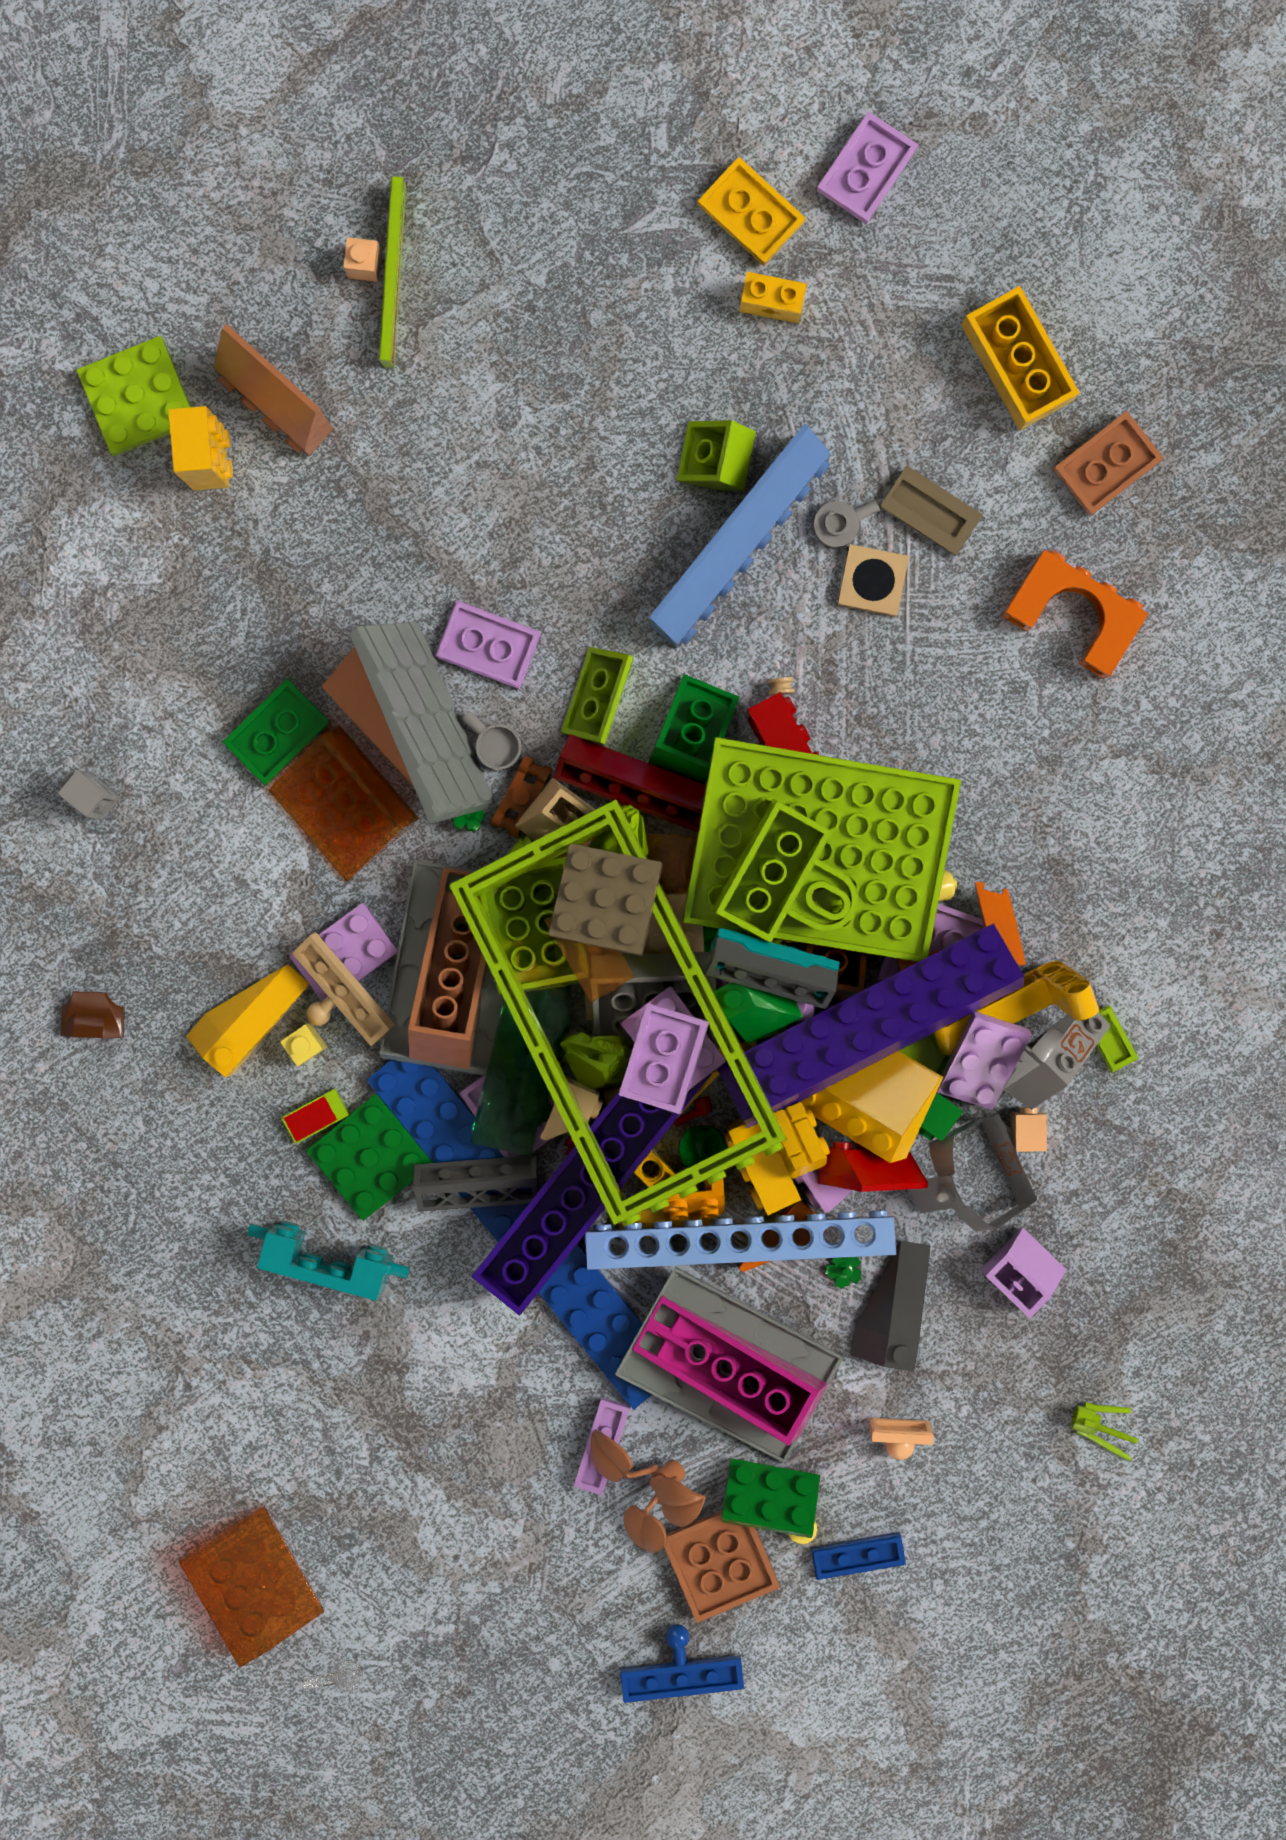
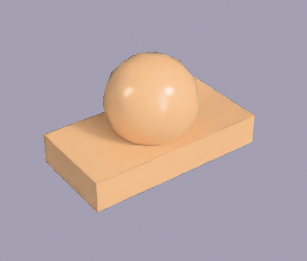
M870 1418L869 1431L871 1441L885 1442V1450L893 1459L905 1460L909 1458L914 1451L915 1444L933 1445L934 1435L929 1421Z

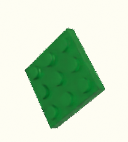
M377 1093L306 1150L363 1221L414 1181V1164L433 1163Z

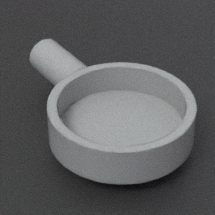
M876 500L856 509L841 501L829 502L823 505L816 513L813 521L814 534L817 540L828 548H843L849 545L856 537L859 530V521L880 511Z
M471 711L465 715L462 720L478 735L476 752L478 758L485 766L500 771L509 769L518 762L522 753V743L515 730L503 724H494L486 727Z

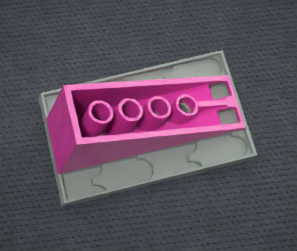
M674 1267L615 1375L785 1463L845 1356L780 1321L765 1315L688 1272Z

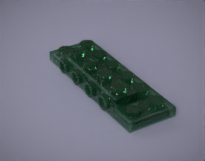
M571 985L525 992L558 1062L562 1061L565 1053L560 1045L563 1032L567 1033L572 1024V1015L568 1014L569 1007H566ZM504 999L470 1143L531 1157L537 1127H541L542 1122H547L551 1113V1105L547 1104L549 1090Z

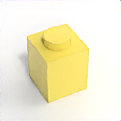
M311 1023L303 1025L280 1041L297 1067L305 1064L328 1048Z

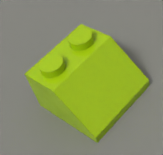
M733 420L688 421L676 481L720 491H744L756 431Z

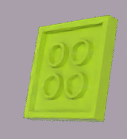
M161 335L76 369L110 454L113 457L170 434L168 409L191 407Z

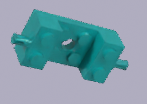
M282 1221L281 1224L277 1223L272 1228H265L251 1223L247 1232V1236L264 1240L257 1265L258 1269L377 1301L384 1291L389 1274L405 1279L409 1275L410 1267L393 1263V1255L387 1254L386 1248L376 1245L363 1248L356 1257L353 1269H351L352 1265L347 1262L335 1260L332 1264L322 1261V1256L314 1253L305 1252L304 1256L300 1255L306 1231L299 1230V1225L293 1222Z

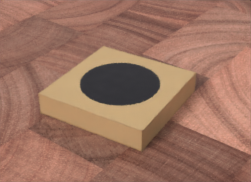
M850 544L837 606L897 617L909 556Z

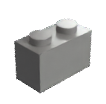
M80 770L66 775L60 784L62 789L58 793L59 796L85 817L99 820L106 816L121 797L94 774Z

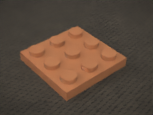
M722 1510L666 1534L667 1541L664 1548L696 1623L781 1588L757 1529L721 1522Z

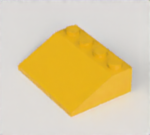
M897 1051L800 1101V1103L802 1102L805 1110L810 1109L814 1117L889 1163L907 1158L943 1076Z

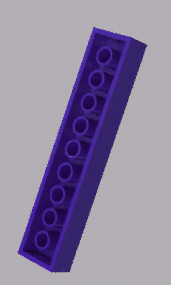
M993 923L744 1053L775 1113L824 1090L1023 987L1024 975ZM726 1062L717 1070L747 1128L758 1124L728 1062Z
M712 1073L688 1091L682 1111ZM619 1090L590 1128L621 1189L680 1114L620 1096ZM574 1146L471 1276L519 1316L605 1209L576 1146Z

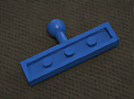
M681 1624L670 1626L665 1634L667 1644L673 1648L674 1663L620 1669L624 1703L744 1689L741 1655L686 1661L685 1646L689 1642V1632Z

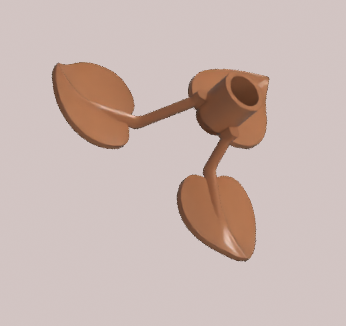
M596 1429L592 1432L591 1458L595 1468L606 1479L618 1482L623 1476L626 1479L652 1474L650 1485L656 1495L645 1507L644 1512L635 1505L630 1506L625 1511L623 1520L628 1536L638 1547L649 1553L660 1551L666 1544L667 1535L661 1522L656 1517L649 1515L653 1506L658 1502V1504L662 1505L663 1515L669 1522L679 1527H685L692 1523L700 1514L706 1496L696 1493L680 1483L685 1478V1470L678 1461L669 1459L661 1467L654 1464L650 1468L630 1472L633 1464L627 1452L602 1432Z

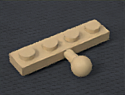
M316 932L311 934L292 953L328 995L322 1002H314L308 1007L306 1015L311 1024L316 1026L326 1024L331 1017V1010L337 1006L370 1046L376 1044L395 1026Z

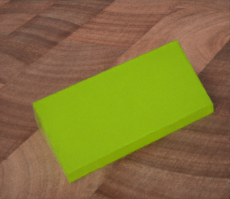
M588 647L560 733L568 736L572 734L601 746H606L634 662L633 656Z

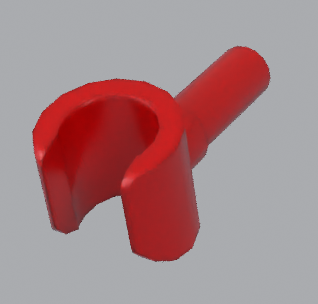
M706 1096L695 1099L693 1101L695 1110L689 1111L673 1122L674 1125L678 1127L692 1118L707 1115L712 1110L710 1097Z

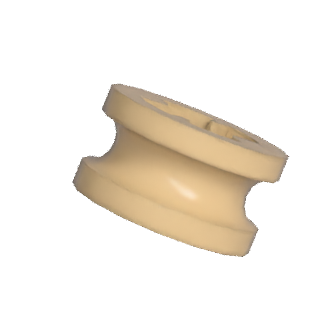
M794 677L767 680V685L771 687L768 696H773L779 692L782 695L794 694L795 689L791 687Z

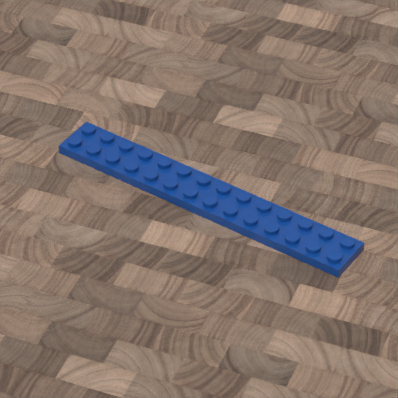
M393 1059L367 1079V1082L433 1163L504 1158L475 1115L436 1067ZM520 1187L515 1191L519 1193L532 1192V1187ZM494 1189L487 1190L485 1193L488 1195H498L500 1192ZM457 1192L461 1198L470 1195L466 1192ZM529 1203L470 1209L495 1240L499 1242ZM577 1243L538 1293L634 1410L652 1394L616 1376L615 1373L643 1322L600 1269L587 1270L586 1252Z

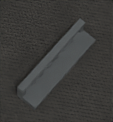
M536 1155L414 1164L413 1188L418 1212L530 1203L539 1192ZM520 1187H532V1192L519 1193L515 1190ZM494 1189L500 1192L498 1195H488L485 1193L487 1190ZM457 1192H466L470 1195L468 1197L459 1198L454 1194H456ZM435 1194L439 1198L436 1200H423V1195Z

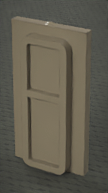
M907 465L895 484H892L891 490L880 505V508L954 556H957L966 540L971 537V532L983 515Z

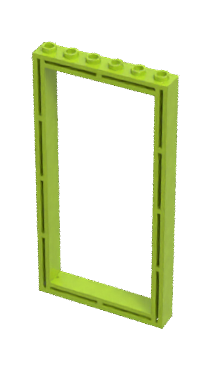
M614 800L449 884L613 1224L616 1225L622 1222L623 1226L626 1227L641 1219L640 1212L650 1208L652 1213L670 1205L667 1199L676 1194H679L682 1199L698 1191L696 1185L705 1180L710 1185L725 1178L726 1174L724 1171L735 1165L737 1170H741L755 1163L753 1156L763 1151L766 1156H769L783 1149L784 1147L781 1142L787 1140L659 883L653 913L706 1020L709 1022V1026L762 1132L627 1199L624 1198L478 898L567 852L569 843L581 845L612 829L625 855L647 859L621 805L617 800Z

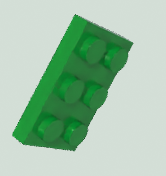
M287 678L222 742L267 786L331 722Z
M731 1458L721 1522L812 1538L820 1475Z

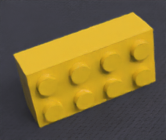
M1021 286L966 315L961 327L1019 431L1072 403L1080 394Z

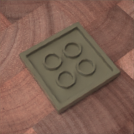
M569 843L549 936L642 956L662 871V862Z

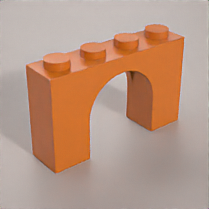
M1044 549L1036 558L1001 617L1027 632L1032 629L1045 606L1054 595L1063 592L1081 594L1093 604L1097 611L1098 630L1078 664L1102 679H1106L1115 670L1149 613L1142 610L1144 606L1133 598H1127L1126 600L1116 594L1118 590L1107 582H1101L1100 584L1090 578L1092 574L1085 568L1080 566L1074 568L1064 562L1066 558L1059 552L1054 550L1048 552Z

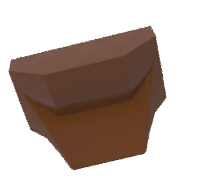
M73 991L68 1003L62 1005L60 1036L123 1038L125 1007L116 1005L106 992Z

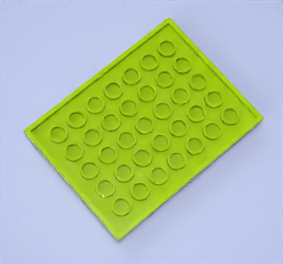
M715 737L683 923L718 929L720 927L727 930L754 934L716 914L712 908L772 799H775L833 831L818 859L841 871L852 880L858 894V905L852 919L843 927L833 931L813 929L786 915L774 938L920 962L929 955L961 779ZM818 888L812 894L814 904L829 912H837L842 907L841 897L825 888Z

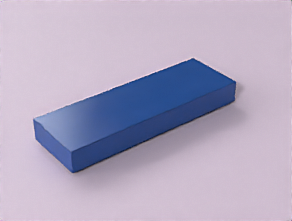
M900 1532L811 1547L816 1580L906 1565Z

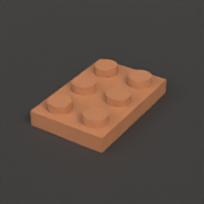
M1125 411L1055 466L1053 471L1089 517H1091L1160 463L1164 457L1128 411Z

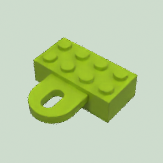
M772 799L712 909L716 914L771 943L786 915L819 931H833L843 927L852 919L856 912L858 894L854 883L847 875L818 859L833 831ZM818 888H825L840 896L842 899L841 909L837 912H829L814 904L812 901L813 892Z

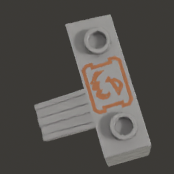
M1099 1012L1092 1018L1082 1021L1074 1020L1069 1015L1065 1016L1052 1025L1032 1049L1026 1045L1012 1072V1076L1003 1090L1032 1110L1070 1084L1111 1025Z
M999 1114L979 1118L950 1131L942 1142L936 1139L929 1143L931 1159L938 1176L927 1179L928 1188L909 1189L919 1213L954 1209L962 1220L975 1232L997 1229L1037 1201L1032 1182L1026 1176L1009 1138L1007 1126L1002 1122ZM980 1122L1018 1203V1206L989 1224L981 1219L970 1206L964 1205L952 1177L955 1174L953 1163L955 1135Z

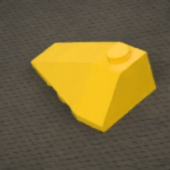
M286 964L205 1013L187 1034L186 1038L206 1062L225 1078L234 1075L310 984L294 968Z

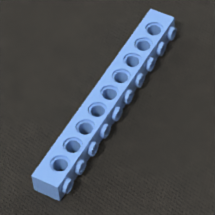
M887 1210L868 1211L869 1217H856V1212H839L838 1218L825 1219V1213L807 1214V1220H795L794 1215L776 1216V1221L764 1222L763 1216L745 1217V1223L734 1224L733 1218L714 1219V1225H703L702 1220L698 1219L684 1220V1226L672 1227V1221L654 1222V1228H642V1223H632L626 1227L623 1226L624 1229L612 1230L611 1224L593 1225V1231L585 1233L587 1270L896 1255L894 1215L887 1216ZM860 1225L869 1226L873 1232L872 1238L867 1242H861L855 1236V1229ZM830 1226L837 1227L841 1231V1240L837 1243L826 1241L824 1237L826 1228ZM804 1228L810 1233L808 1244L799 1245L795 1242L793 1233L796 1229ZM769 1229L776 1231L779 1235L778 1245H766L763 1241L764 1231ZM742 1231L746 1233L749 1240L746 1247L738 1248L733 1244L732 1236L734 1232ZM705 1233H713L717 1237L718 1244L715 1249H707L703 1246L702 1236ZM675 1234H681L686 1238L687 1247L685 1250L678 1251L673 1248L671 1240ZM644 1236H651L655 1239L656 1249L654 1252H646L642 1248L641 1241ZM620 1237L625 1241L626 1249L623 1254H617L612 1250L611 1242L613 1238Z

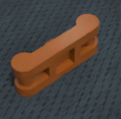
M526 755L496 810L490 825L497 829L502 827L509 831L508 835L517 839L521 830L515 824L542 792L553 769L547 765L542 767L534 763V759ZM528 773L537 777L534 786L524 781ZM509 808L519 813L515 821L506 816Z

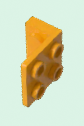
M721 1179L710 1185L705 1180V1191L695 1192L682 1199L679 1194L668 1198L667 1200L670 1205L663 1208L664 1217L680 1221L688 1219V1216L700 1215L703 1219L717 1218L719 1214H724V1180Z

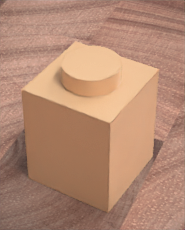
M347 237L343 268L348 279L379 282L382 251L378 241Z
M1027 1106L1019 1107V1112H1011V1142L1016 1152L1047 1151V1115L1038 1112V1107L1032 1110Z

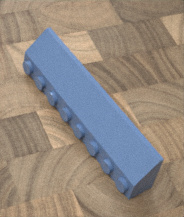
M804 423L649 616V626L676 648L681 642L685 645L690 642L697 632L694 626L700 619L705 622L716 609L713 605L714 601L719 595L723 598L726 597L735 585L731 580L738 572L744 574L754 561L751 555L757 548L763 550L773 538V535L770 534L771 530L776 524L780 527L783 526L792 514L789 510L796 500L801 503L811 490L808 484L814 477L820 479L830 467L827 461L831 453L809 426Z

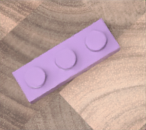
M601 1397L574 1481V1487L603 1495L608 1479L602 1476L593 1464L591 1458V1434L596 1429L619 1444L629 1414V1405Z

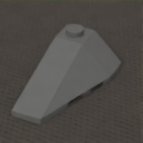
M900 1240L896 1247V1255L891 1256L883 1271V1276L876 1289L873 1290L868 1304L855 1324L851 1356L883 1367L914 1372L920 1340L930 1245Z

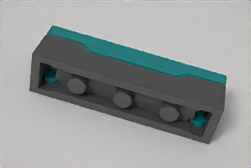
M719 927L711 944L706 975L826 1009L836 992L840 962L828 959L825 956H818L793 947L770 943L765 939L755 938L734 930Z

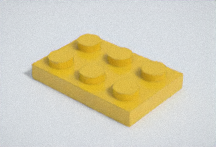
M740 157L727 168L697 202V205L763 266L772 259L806 221V218Z

